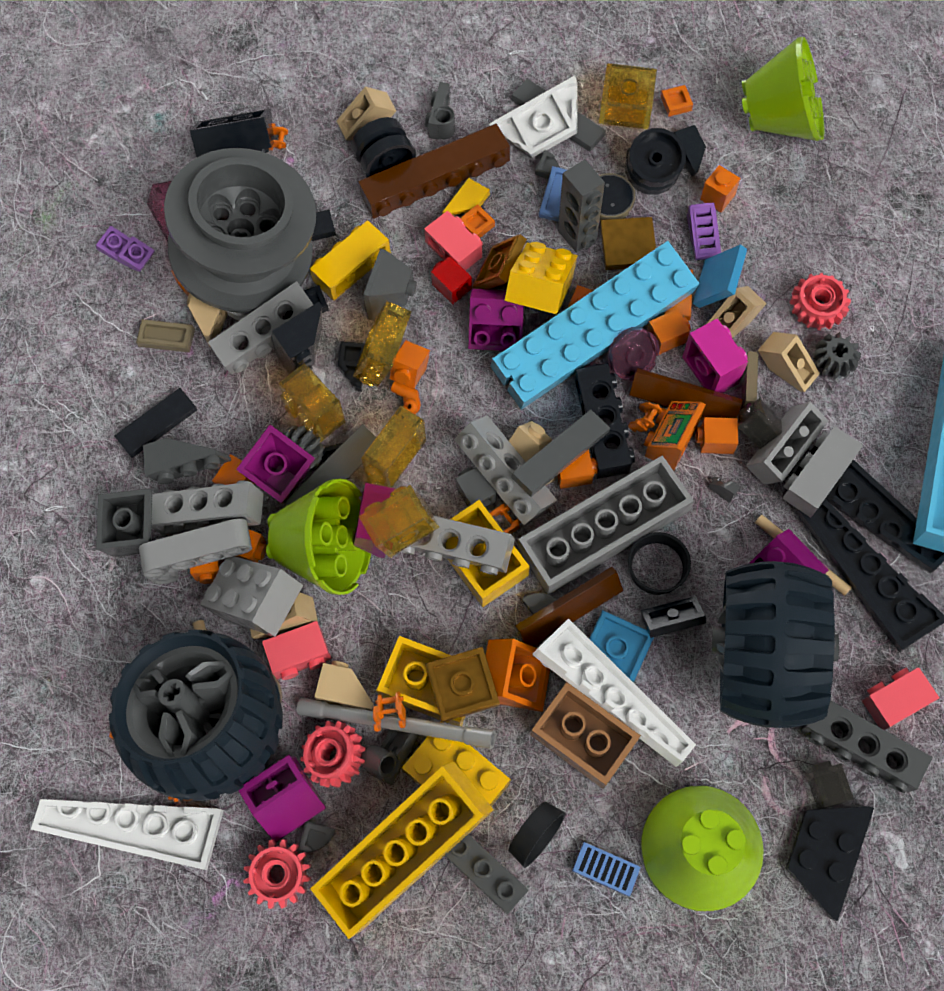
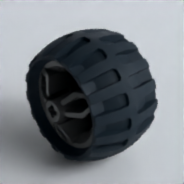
M778 561L751 563L726 571L723 609L717 620L718 624H722V627H713L712 654H716V662L720 667V712L745 723L769 728L798 727L825 719L831 700L834 661L838 662L839 635L835 634L834 628L835 614L832 580L828 575L799 564Z
M188 630L187 633L172 632L163 635V639L153 644L148 643L139 650L140 654L130 664L127 663L121 671L122 676L117 687H113L110 697L112 713H109V725L117 752L128 769L141 782L166 796L181 800L206 801L220 798V795L224 793H235L244 788V784L254 776L257 777L265 769V763L277 749L279 743L278 731L282 729L283 710L277 684L265 663L251 649L227 635L207 630Z

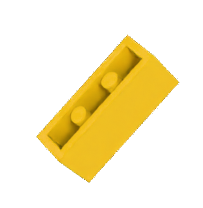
M368 220L362 225L356 226L347 238L337 242L328 254L323 258H318L310 268L313 282L319 285L335 301L374 267L380 249L391 253L389 239Z

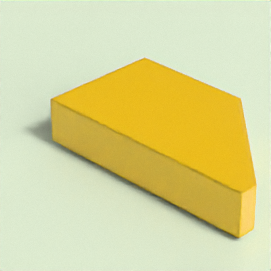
M468 178L443 210L442 214L447 210L452 215L466 214L477 204L481 207L490 195V189Z

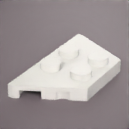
M573 76L489 123V125L497 123L508 142L534 158L543 153L544 150H548L577 134L576 77Z

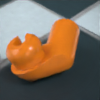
M394 381L391 386V392L403 398V409L406 413L416 414L421 407L419 392L416 389Z

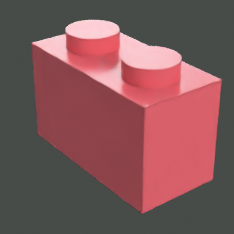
M448 210L424 228L425 242L444 261L451 256L463 269L467 270L482 258L483 243L479 236L475 233L471 234L466 229L463 221L458 216L454 217Z
M317 621L262 641L272 674L277 679H292L299 675L298 671L306 668L310 670L321 668L323 663L332 659L321 627Z
M906 667L891 676L894 682L885 686L883 682H880L867 690L870 696L862 700V702L881 729H888L940 698L919 667L911 672Z

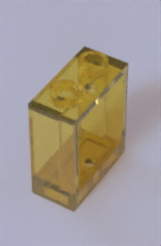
M386 301L372 322L353 377L358 378L363 384L379 386L393 367L412 311Z
M402 406L398 408L361 458L369 484L390 488L394 486L426 442L423 419Z

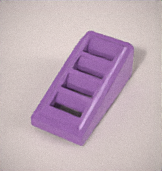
M714 203L690 205L686 216L695 260L708 259L721 253ZM709 224V227L697 228V226ZM711 235V237L699 238V236ZM713 244V248L700 249L702 245Z

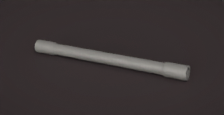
M300 698L297 704L298 715L319 719L328 718L373 727L376 724L373 719V711L329 704L325 701ZM384 714V718L381 719V728L453 740L493 749L496 742L495 730L472 726L463 727L406 717L405 728H400L398 723L400 718L398 715Z

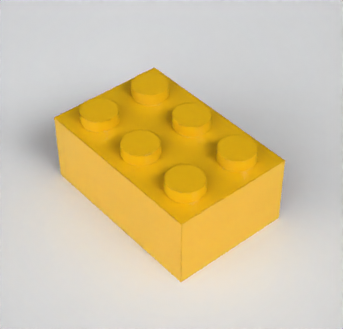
M527 242L510 271L505 301L557 314L571 286L578 255L572 254L571 251L563 248L556 250L548 248L540 242Z
M480 500L450 519L503 532ZM458 537L449 538L446 542V549H454L458 544ZM480 543L476 545L473 555H483L486 551V544ZM515 546L512 549L507 572L498 571L497 575L481 572V567L471 564L469 569L458 567L452 564L453 560L447 559L482 607L529 576L530 566Z
M399 636L376 691L383 698L394 697L396 692L399 691L401 696L404 697L402 704L405 707L441 720L425 663L452 655ZM465 716L446 721V723L462 726Z
M430 736L423 741L402 767L403 771L421 786L439 768L454 761L491 807L511 781L508 776L471 745Z

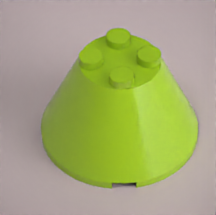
M805 37L796 38L747 80L742 81L743 93L746 98H742V105L745 114L750 113L749 125L751 131L758 130L812 141L824 139L825 127L821 97H816L814 83L818 82L811 50Z
M331 479L277 513L269 515L267 521L269 527L268 544L266 547L268 558L274 559L281 566L330 594L345 595L355 590L359 586L356 582L360 574H366L371 558V553L353 545L361 505L359 496H362L357 486L346 479Z
M689 786L678 789L665 796L656 804L648 815L643 827L641 847L646 872L654 886L667 899L681 907L695 911H715L727 908L747 895L759 877L764 849L758 824L743 803L723 790L709 786Z

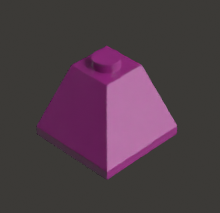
M270 424L236 470L277 501L284 503L302 482L316 458Z

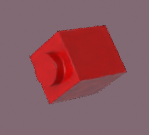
M451 256L445 261L438 262L431 271L432 285L452 305L472 290V276Z

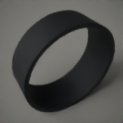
M663 532L649 533L639 538L633 544L628 556L629 572L632 580L641 590L654 595L667 594L677 589L687 579L691 569L690 554L683 542L675 536ZM654 543L664 544L671 547L679 555L683 571L679 582L674 587L664 590L647 587L636 578L632 570V561L635 554L642 547Z
M545 801L527 818L509 846V852L524 868L528 867L546 848L560 828L566 813Z

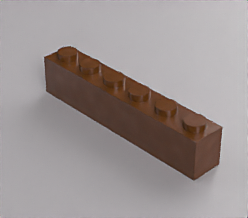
M493 124L358 181L361 197L373 219L379 216H386L393 210L403 206H410L415 201L426 196L430 197L445 188L457 186L468 178L478 177L485 171L495 167H502L510 161V145L498 124Z

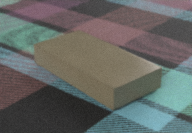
M142 319L136 344L138 347L190 353L195 328L189 324Z
M747 352L748 363L742 375L741 399L743 401L741 412H751L757 402V352Z

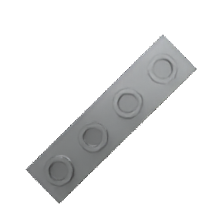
M296 281L210 340L208 344L225 369L232 375L240 373L247 369L249 363L257 357H264L271 351L273 347L272 330L313 306V303ZM287 311H293V315L289 319H283V315ZM265 326H271L267 334L261 335V330ZM249 341L248 346L244 350H239L242 342Z
M488 415L470 422L454 439L523 525L540 517L557 501L546 486L530 497L511 478L512 473L526 462Z
M242 480L236 484H213L212 487H189L187 490H165L164 493L152 494V529L161 535L180 534L233 519H245L248 526L260 525L264 493L255 487L252 482Z
M399 508L390 541L398 546L397 551L405 554L414 555L415 551L425 553V558L441 562L442 558L453 560L452 564L455 566L469 569L471 564L481 567V572L497 575L498 571L507 572L515 539L509 533ZM430 530L431 536L429 540L420 543L419 535L421 532ZM451 537H458L457 546L454 549H446L447 540ZM480 543L486 544V551L483 555H473L476 545Z

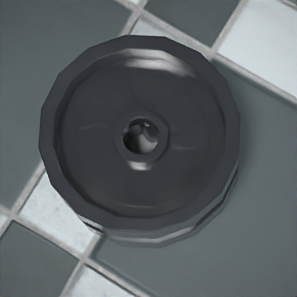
M390 117L378 118L367 123L358 130L350 144L351 150L356 160L360 163L366 178L416 157V150L411 141L406 137V132L397 119Z
M651 128L641 132L634 139L625 162V174L632 186L642 193L658 195L668 191L675 185L686 162V150L682 140L675 133L664 128Z

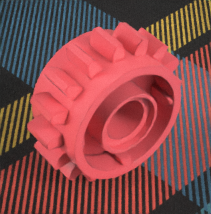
M820 273L813 276L809 274L807 280L801 279L798 285L794 287L790 304L794 305L791 312L796 314L798 317L797 321H802L807 325V328L814 327L817 330H821V328L827 327L831 329L834 323L839 325L849 311L848 306L851 303V299L847 298L849 290L843 287L842 281H838L832 275L827 276ZM816 300H821L825 304L819 303Z
M326 721L324 727L317 725L315 726V731L307 735L308 739L305 745L301 747L303 749V757L300 759L305 763L306 767L303 771L311 775V781L320 782L321 786L327 788L330 785L340 788L341 782L349 784L354 774L359 775L358 769L361 764L365 763L361 756L366 751V747L361 746L360 741L363 738L358 734H354L356 730L354 727L346 726L341 721H337L336 724ZM336 748V755L330 760V753Z
M282 839L279 846L276 845L275 840H269V848L266 849L261 844L257 846L259 854H249L248 857L252 863L250 866H244L243 870L249 872V877L244 879L243 882L251 885L248 894L249 896L253 894L258 896L257 904L268 901V908L272 909L276 902H279L282 909L287 907L288 898L292 903H296L298 901L296 894L298 892L302 894L307 892L303 884L304 882L311 881L312 877L306 875V870L312 866L311 864H305L303 861L307 856L306 852L300 854L296 852L298 844L295 843L289 848L287 847L286 839ZM276 864L282 866L285 871V877L280 883L275 882L270 874L271 869Z

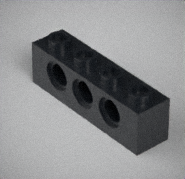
M608 364L576 369L574 381L582 416L589 410H592L599 418L606 417L612 421L607 424L610 427L609 433L590 448L592 458L595 457L598 473L596 477L600 479L628 474L632 463H635L633 448L628 447L626 438H629L627 423L622 422L620 413H623L621 398L616 397L614 391L617 388L615 373H610ZM602 393L605 395V398L597 399L593 394ZM613 442L618 447L616 449H609L604 444Z

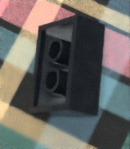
M271 109L198 121L189 130L196 158L212 151L229 148L269 152V148H272L274 145Z
M320 302L272 330L274 352L292 378L296 375L302 377L313 369L312 365L315 363L322 330V305Z

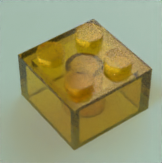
M607 63L599 124L648 129L657 69Z
M305 363L279 382L282 391L280 397L286 404L284 406L286 411L293 419L298 417L308 431L313 430V434L321 438L320 442L346 423L340 401Z
M411 485L395 489L391 492V497L381 503L375 502L365 508V513L359 516L375 547L390 558L440 528L425 500Z

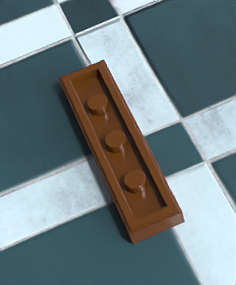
M639 368L636 370L629 394L630 396L669 407L671 401L702 402L706 405L701 417L737 418L743 399Z
M611 566L515 625L521 641L534 647L550 637L568 619L574 622L623 592L617 571Z

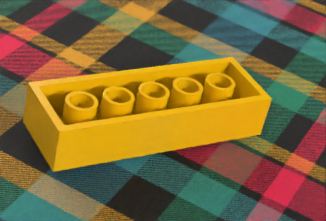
M454 761L443 765L311 887L310 890L347 938L350 939L365 929L492 813L494 809Z

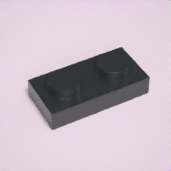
M696 596L641 610V617L650 638L706 624V615Z

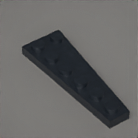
M814 446L809 453L814 455L818 447ZM808 453L796 463L789 472V476L793 473L798 476L803 468L799 465ZM852 460L825 499L832 506L929 573L934 572L944 562V552L913 544L917 518L855 460Z
M824 499L811 518L797 509L796 514L847 583L852 587L898 652L944 624V614L922 593L919 594L907 583L909 580L902 573L898 574L886 562L887 559L881 553H877L867 544V539L851 527L850 523L826 499Z

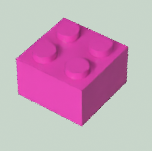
M718 318L689 334L682 356L703 388L724 393L739 384L748 363L746 352L742 347L736 345L729 328L722 325Z

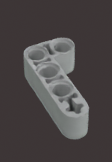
M245 519L228 520L147 542L139 546L143 576L155 584L175 582L179 579L178 571L241 555L252 550L248 524Z

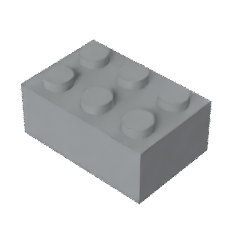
M233 556L226 558L222 562L215 579L206 590L200 605L225 621L276 637L303 585L279 568Z

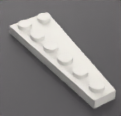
M569 619L532 654L541 661L543 666L550 668L570 685L641 735L639 739L675 767L681 764L696 746Z
M40 799L31 830L207 870L224 810L218 808Z

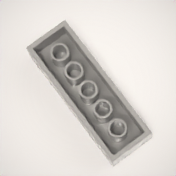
M662 455L519 538L518 550L530 566L531 571L546 594L550 595L631 547L642 536L656 532L690 512L694 500Z

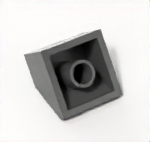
M152 489L98 494L96 549L112 557L139 554V546L151 542Z

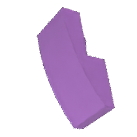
M112 226L107 229L96 244V249L139 272L155 252V250L135 237L129 238Z

